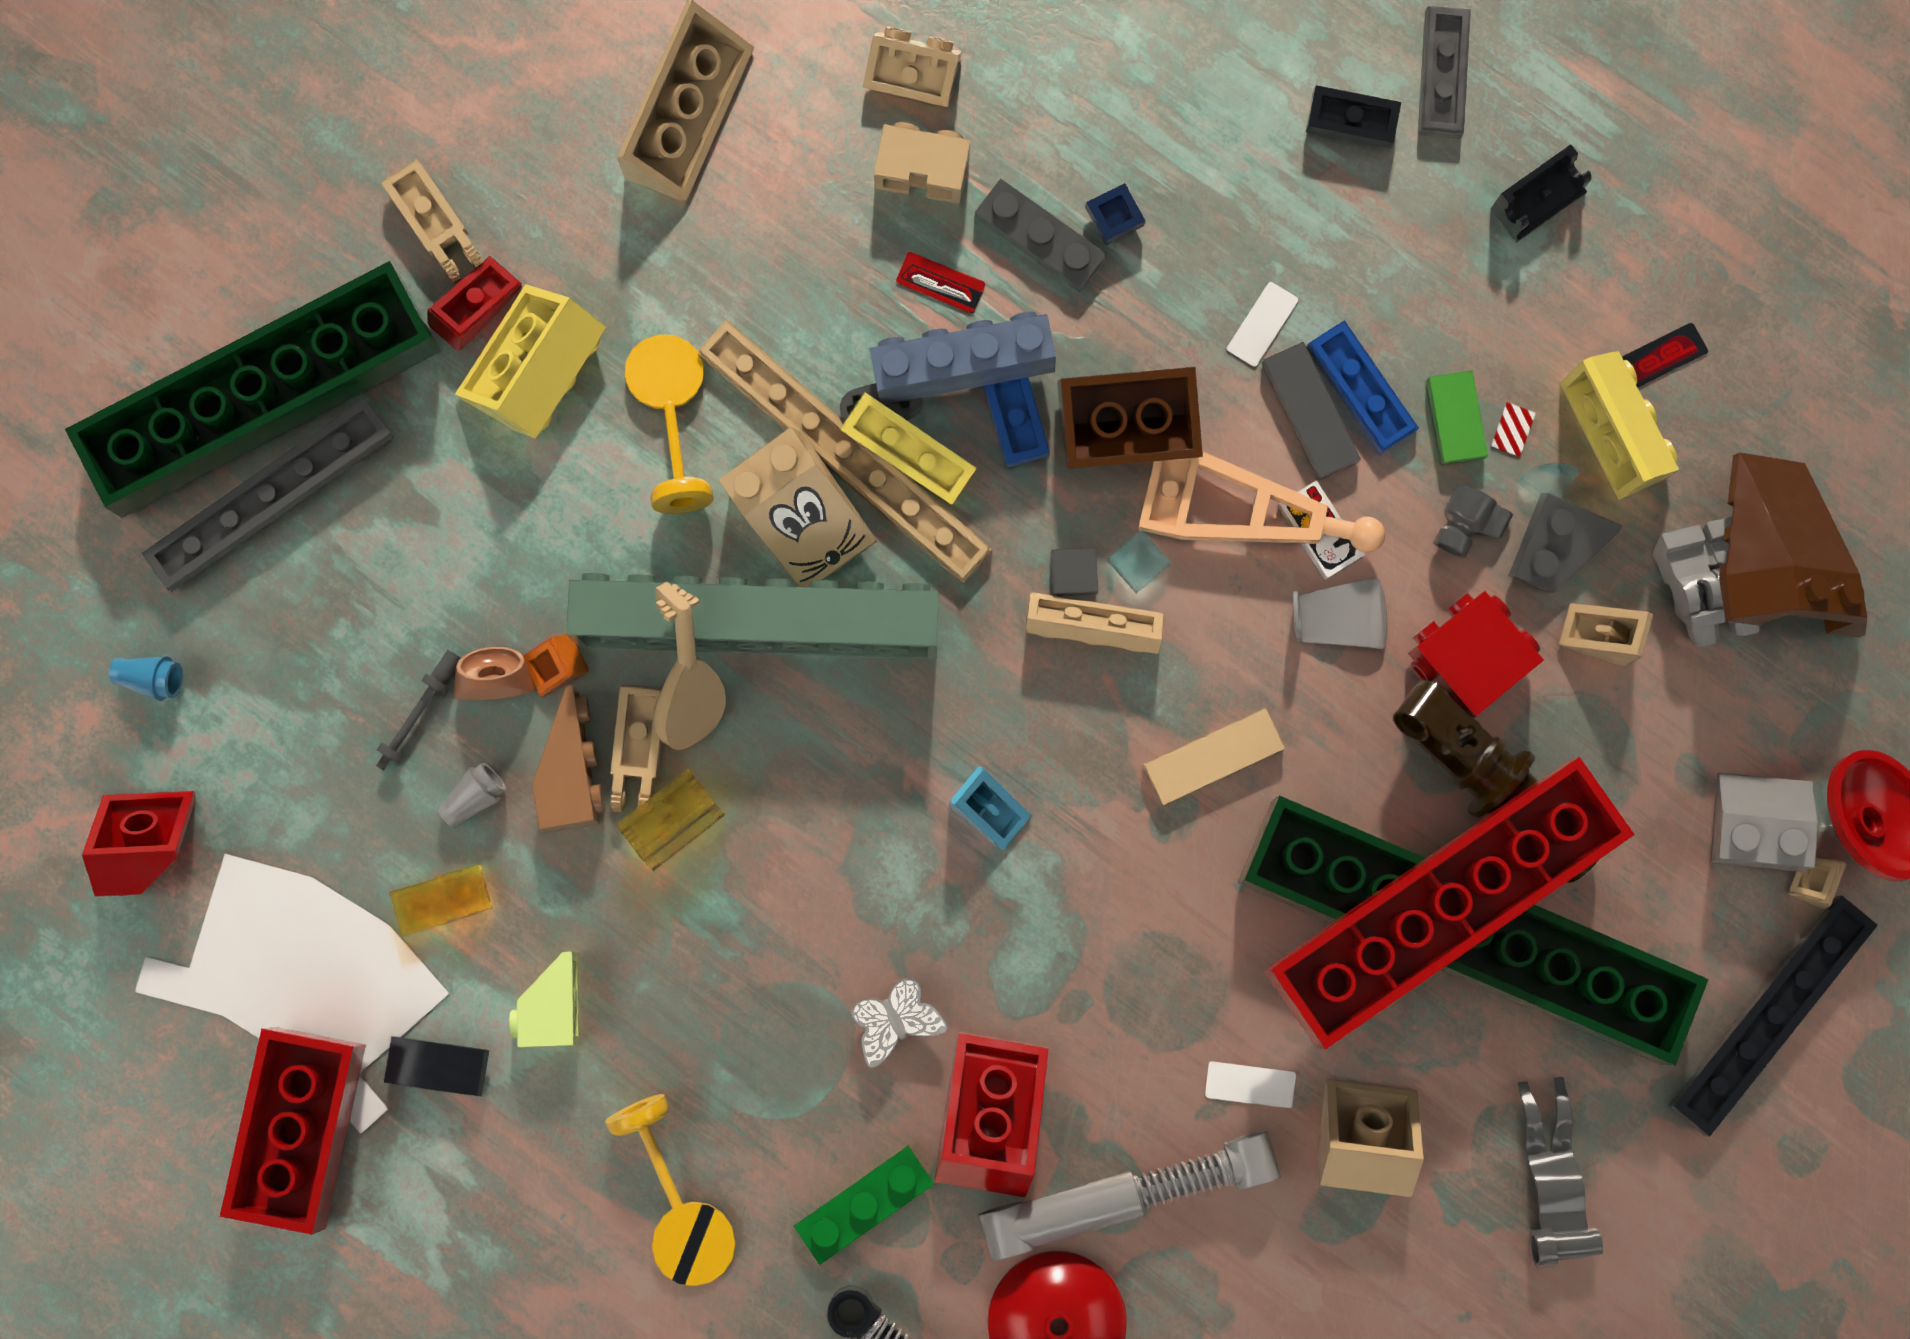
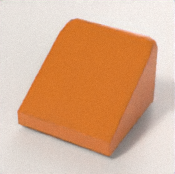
M566 634L551 636L523 655L531 680L540 697L552 693L589 672V668L577 645Z

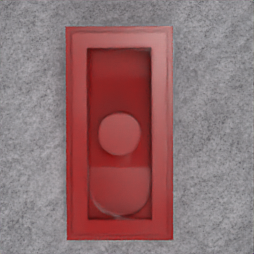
M488 256L482 264L472 270L427 309V324L459 352L475 338L522 287V283L495 259Z

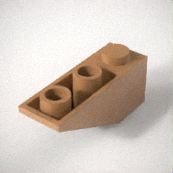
M573 685L565 687L532 783L539 830L546 833L599 824L598 812L605 811L602 787L600 784H593L591 767L598 766L594 740L587 741L584 723L591 722L588 698L586 695L580 696L579 691Z

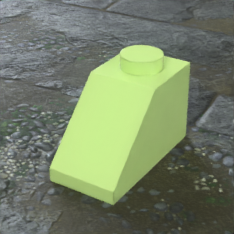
M562 952L517 1000V1010L510 1011L511 1038H517V1047L580 1045L579 963L577 952Z

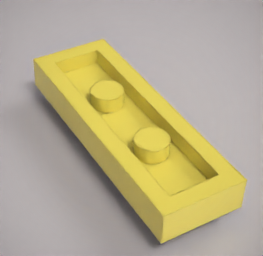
M864 392L840 428L841 431L951 505L977 469L866 392Z

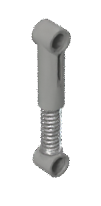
M1268 1131L1225 1142L1224 1149L1222 1151L1219 1150L1218 1153L1213 1152L1211 1158L1205 1154L1203 1160L1200 1157L1196 1158V1162L1189 1159L1188 1164L1181 1161L1179 1167L1174 1163L1172 1169L1168 1166H1165L1164 1171L1158 1168L1155 1174L1150 1170L1148 1176L1142 1172L1140 1178L1136 1175L1133 1176L1131 1171L1030 1201L1016 1202L980 1213L979 1218L991 1260L995 1261L1026 1253L1037 1246L1143 1217L1144 1206L1149 1210L1150 1204H1154L1157 1207V1202H1162L1165 1205V1200L1170 1199V1202L1173 1203L1174 1197H1178V1200L1181 1201V1195H1186L1189 1198V1193L1193 1192L1197 1196V1191L1201 1190L1202 1193H1205V1188L1213 1191V1186L1216 1185L1220 1189L1221 1184L1227 1187L1232 1184L1236 1186V1189H1246L1277 1180L1281 1175Z

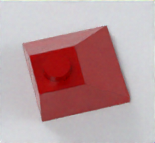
M194 791L102 796L82 853L95 897L140 895L177 859L196 799Z

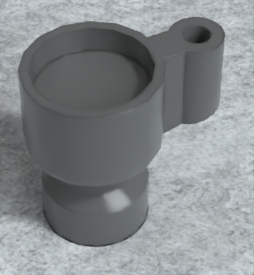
M1457 484L1444 510L1448 523L1445 527L1439 529L1433 543L1438 548L1452 555L1466 558L1473 544L1471 540L1473 533L1502 538L1513 513L1497 505V502L1492 497L1470 486Z

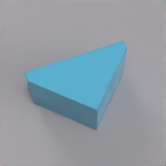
M981 766L976 768L949 802L951 809L1002 850L1008 846L1032 816Z

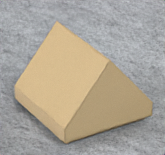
M1816 855L1814 869L1806 872L1796 871L1788 894L1825 910L1831 906L1846 863Z

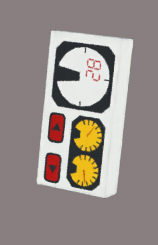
M1317 480L1297 492L1327 505V517L1341 519ZM1278 504V509L1290 527H1309L1310 515L1285 504ZM1325 534L1321 535L1319 544L1301 543L1324 580L1334 576L1365 555L1357 550L1350 540Z

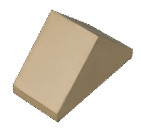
M1570 603L1559 646L1624 667L1642 657L1653 614L1648 611Z

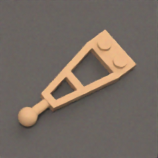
M1203 452V457L1153 462L1138 527L1140 531L1175 539L1319 544L1321 535L1325 534L1348 539L1357 550L1365 553L1376 551L1385 540V529L1382 523L1373 517H1362L1355 522L1327 517V505L1206 452ZM1198 468L1256 492L1249 526L1186 523ZM1269 499L1310 515L1309 527L1263 526Z

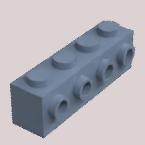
M1022 312L1012 316L1010 321L993 324L990 320L976 321L968 324L965 330L950 333L947 329H933L923 333L922 338L904 341L902 337L887 338L881 340L878 346L869 348L879 401L883 405L1055 372L1056 354L1048 315L1037 316L1035 312Z

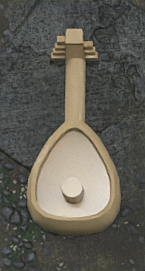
M665 582L656 587L655 594L656 600H658L656 607L664 615V620L668 622L674 620L678 660L673 665L657 699L654 711V730L666 746L680 751L698 743L717 727L726 707L724 685L716 672L706 662L696 657L692 608L700 605V600L685 590H680V587L676 584L671 586Z

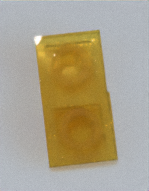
M480 864L439 875L432 880L389 892L401 938L493 908Z

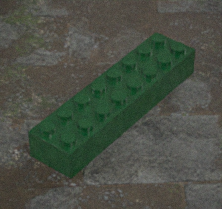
M388 261L67 427L65 431L104 507L119 517L124 518L441 351L401 276L392 263Z

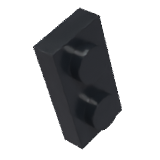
M1316 85L1312 94L1305 132L1391 149L1395 140L1401 102Z

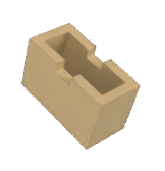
M897 122L894 126L884 124L874 170L875 189L909 195L910 187L927 190L926 198L960 204L970 156V140L963 139L961 134L950 130H940L936 134L920 131L918 126L906 122Z

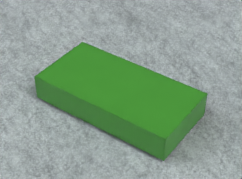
M1473 370L1428 377L1426 382L1441 466L1486 459L1488 452Z

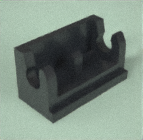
M1571 144L1502 192L1491 207V211L1516 243L1587 193L1585 187L1591 181V172L1586 170L1581 174L1576 169L1574 162L1578 158V152Z

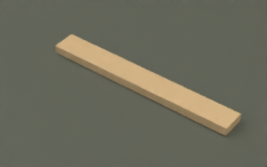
M727 319L699 348L697 353L705 362L786 431L792 427L802 432L826 467L962 585L992 553L991 547L909 476L841 431L840 428L845 422Z

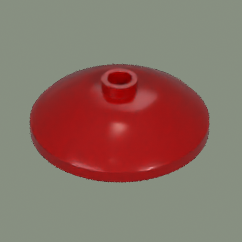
M1874 750L1853 752L1837 762L1828 780L1827 809L1833 830L1846 852L1864 869L1888 881H1909L1910 771L1899 761L1885 753Z
M1041 1252L1018 1262L998 1283L988 1309L989 1339H1125L1127 1315L1118 1287L1108 1273L1099 1265L1084 1256L1072 1252ZM1063 1318L1067 1321L1068 1327L1063 1334L1057 1335L1051 1332L1050 1324L1054 1319Z

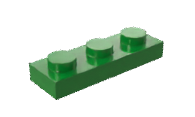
M907 1145L793 1227L818 1264L821 1265L935 1184L910 1146Z

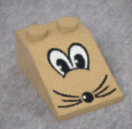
M792 427L718 479L743 517L799 587H811V581L825 580L878 542L802 432Z

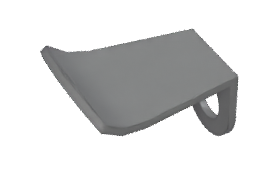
M1379 578L1351 582L1304 594H1299L1298 591L1293 592L1294 621L1298 642L1355 646L1379 650L1385 648L1387 639V610Z

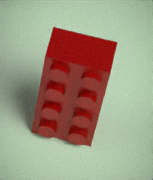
M279 1027L261 1028L219 1217L310 1235L326 1229L366 1044Z

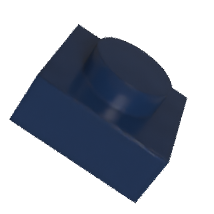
M1125 183L1086 202L1085 209L1105 245L1144 227L1145 219Z

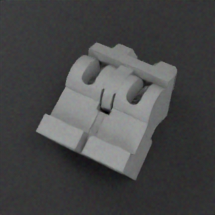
M1732 516L1707 522L1703 530L1699 524L1662 533L1652 551L1665 584L1670 585L1672 590L1675 615L1686 624L1689 639L1699 647L1715 644L1719 640L1718 624L1726 622L1719 574L1720 565L1727 563L1729 543L1723 541L1725 528L1732 523ZM1729 622L1730 631L1735 635L1747 636L1759 633L1760 626Z

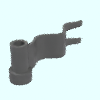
M1554 1078L1556 1124L1551 1142V1151H1547L1542 1117L1528 1082H1518V1089L1526 1117V1156L1530 1171L1535 1180L1539 1204L1540 1229L1530 1231V1248L1533 1261L1537 1268L1556 1266L1559 1260L1600 1256L1603 1254V1242L1600 1231L1597 1227L1588 1228L1585 1189L1582 1175L1572 1150L1573 1117L1564 1078Z

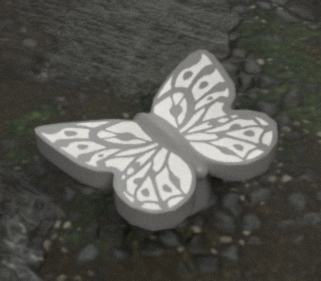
M911 978L902 979L891 989L888 999L880 1001L867 998L860 1000L853 1006L851 1012L853 1021L859 1027L866 1029L861 1038V1045L865 1062L870 1068H875L885 1061L892 1053L898 1040H905L907 1035L930 1037L946 1032L947 1024L939 1012L928 1003H920L922 994L921 987L917 981Z

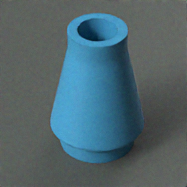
M168 656L133 659L115 658L110 666L109 679L112 684L121 685L155 700L163 701L166 698H174L178 695L183 683V669L179 663L173 662Z

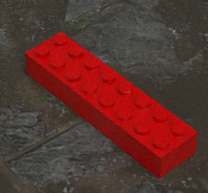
M1580 757L1574 758L1561 764L1263 971L1315 1047L1326 1050L1635 834Z

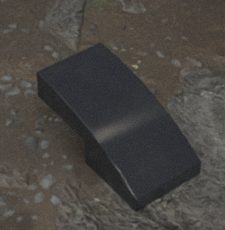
M391 1036L384 1083L482 1096L489 1050Z

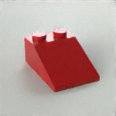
M958 1033L939 1141L934 1182L1026 1197L1035 1173L1048 1048Z

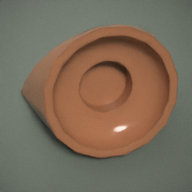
M507 647L477 649L464 655L456 665L455 699L492 700L521 696L535 691L524 657L515 649Z

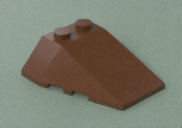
M1741 452L1733 455L1727 503L1733 506L1732 523L1725 528L1723 541L1729 543L1727 563L1720 565L1719 574L1726 622L1760 626L1785 615L1824 619L1826 634L1858 638L1866 634L1868 617L1860 573L1806 464Z

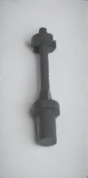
M447 649L431 675L425 674L421 680L428 685L424 694L391 744L387 746L381 742L377 748V751L383 754L376 765L378 768L384 771L390 760L396 763L400 762L403 755L397 752L398 748L436 691L442 695L446 694L449 687L445 685L455 672L456 665L461 657Z

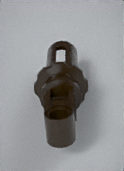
M1419 681L1393 714V722L1404 735L1416 742L1430 755L1434 762L1445 769L1453 777V783L1460 790L1466 789L1472 794L1473 799L1468 807V812L1473 817L1479 818L1495 811L1538 781L1529 772L1531 765L1535 761V755L1532 752L1524 750L1514 756L1511 755L1509 751L1504 749L1505 743L1499 737H1492L1482 728L1478 721L1468 715L1451 699L1445 689L1432 681ZM1463 729H1469V731L1465 733L1461 732V730ZM1446 750H1449V751H1450V753H1448V754H1443L1442 752H1444V751H1446ZM1597 862L1589 866L1587 869L1579 873L1577 876L1569 880L1567 883H1573L1581 877H1583L1587 872H1589L1594 867V865Z

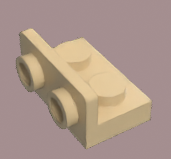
M886 27L885 34L878 32L873 35L863 88L939 106H949L956 70L962 54L961 51L953 50L954 42L937 37H928L927 43L910 40L912 32L894 27Z

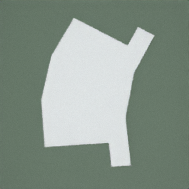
M224 854L190 968L145 956L135 992L224 1016L257 1038L260 1037L261 1028L279 1027L366 1044L360 1073L390 1047L391 1036H403L450 994L392 927L313 877L229 854ZM359 1076L350 1122L361 1134L384 1114L388 1107L362 1077Z

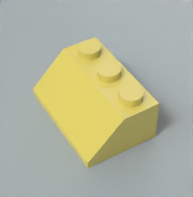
M525 284L455 395L512 430L536 439L539 433L549 425L552 413L563 395L574 386L576 375L586 359L597 350L600 337L607 327L571 298Z
M1619 350L1583 360L1560 382V385L1618 500H1621L1667 479L1678 471L1679 468L1676 464L1677 454L1669 440L1663 439L1656 425L1657 414L1654 407L1648 400L1643 399L1636 386V372L1629 361L1623 360Z

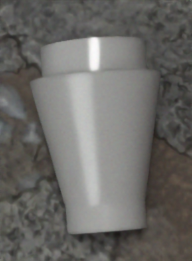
M481 763L476 768L469 767L447 799L437 808V811L448 825L456 828L465 820L501 801L500 795L506 790V786L499 775L487 764Z

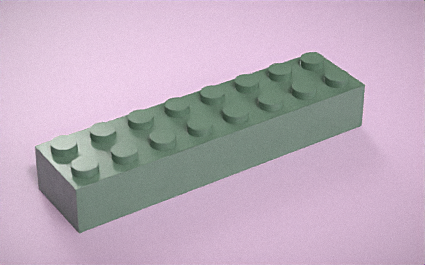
M584 573L582 574V580H569L566 635L578 648L677 651L674 620L671 622L664 620V615L656 607V602L658 601L655 594L656 587L663 583L655 582L654 576L633 574L628 575L627 581H609L610 576L607 574ZM675 576L673 583H669L671 586L676 584L680 587V590L683 589L700 600V605L692 608L696 652L937 659L939 591H930V585L906 583L902 585V590H884V584L880 582H858L857 589L838 588V582L830 580L811 581V587H792L793 581L767 579L765 580V586L747 585L746 579L737 577L720 578L719 584H701V578L694 576Z

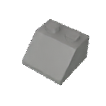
M1717 773L1711 863L1806 872L1815 868L1818 819L1811 781Z

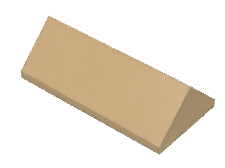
M687 0L617 157L625 179L679 201H687L754 49V46L693 0Z

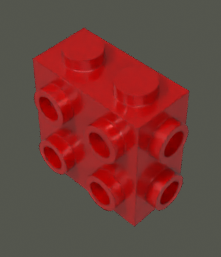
M1486 591L1474 599L1469 593L1465 594L1447 609L1452 617L1439 627L1433 621L1413 637L1418 645L1408 653L1414 660L1411 662V667L1421 680L1432 681L1445 689L1451 699L1472 718L1478 716L1544 661L1538 653L1540 646L1534 637L1525 630L1519 631L1509 619L1511 613L1505 603L1495 595L1490 597Z

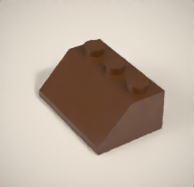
M1196 367L1061 378L1057 381L1060 422L1068 469L1203 457Z

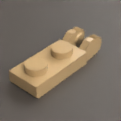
M418 159L380 182L430 256L436 257L453 283L459 280L461 276L453 260L449 259L443 251L445 248L458 241L463 248L464 255L471 264L477 267L484 262L467 237L468 232Z
M624 684L620 686L610 774L613 775L610 806L612 812H622L626 802V777L642 778L638 796L639 814L650 815L653 803L654 779H658L662 743L654 730V711L662 688Z

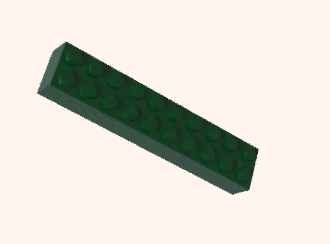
M1279 795L1270 803L1238 884L1332 923L1417 865L1425 857ZM1533 905L1441 969V971L1654 1063L1676 1066L1709 980L1537 905Z

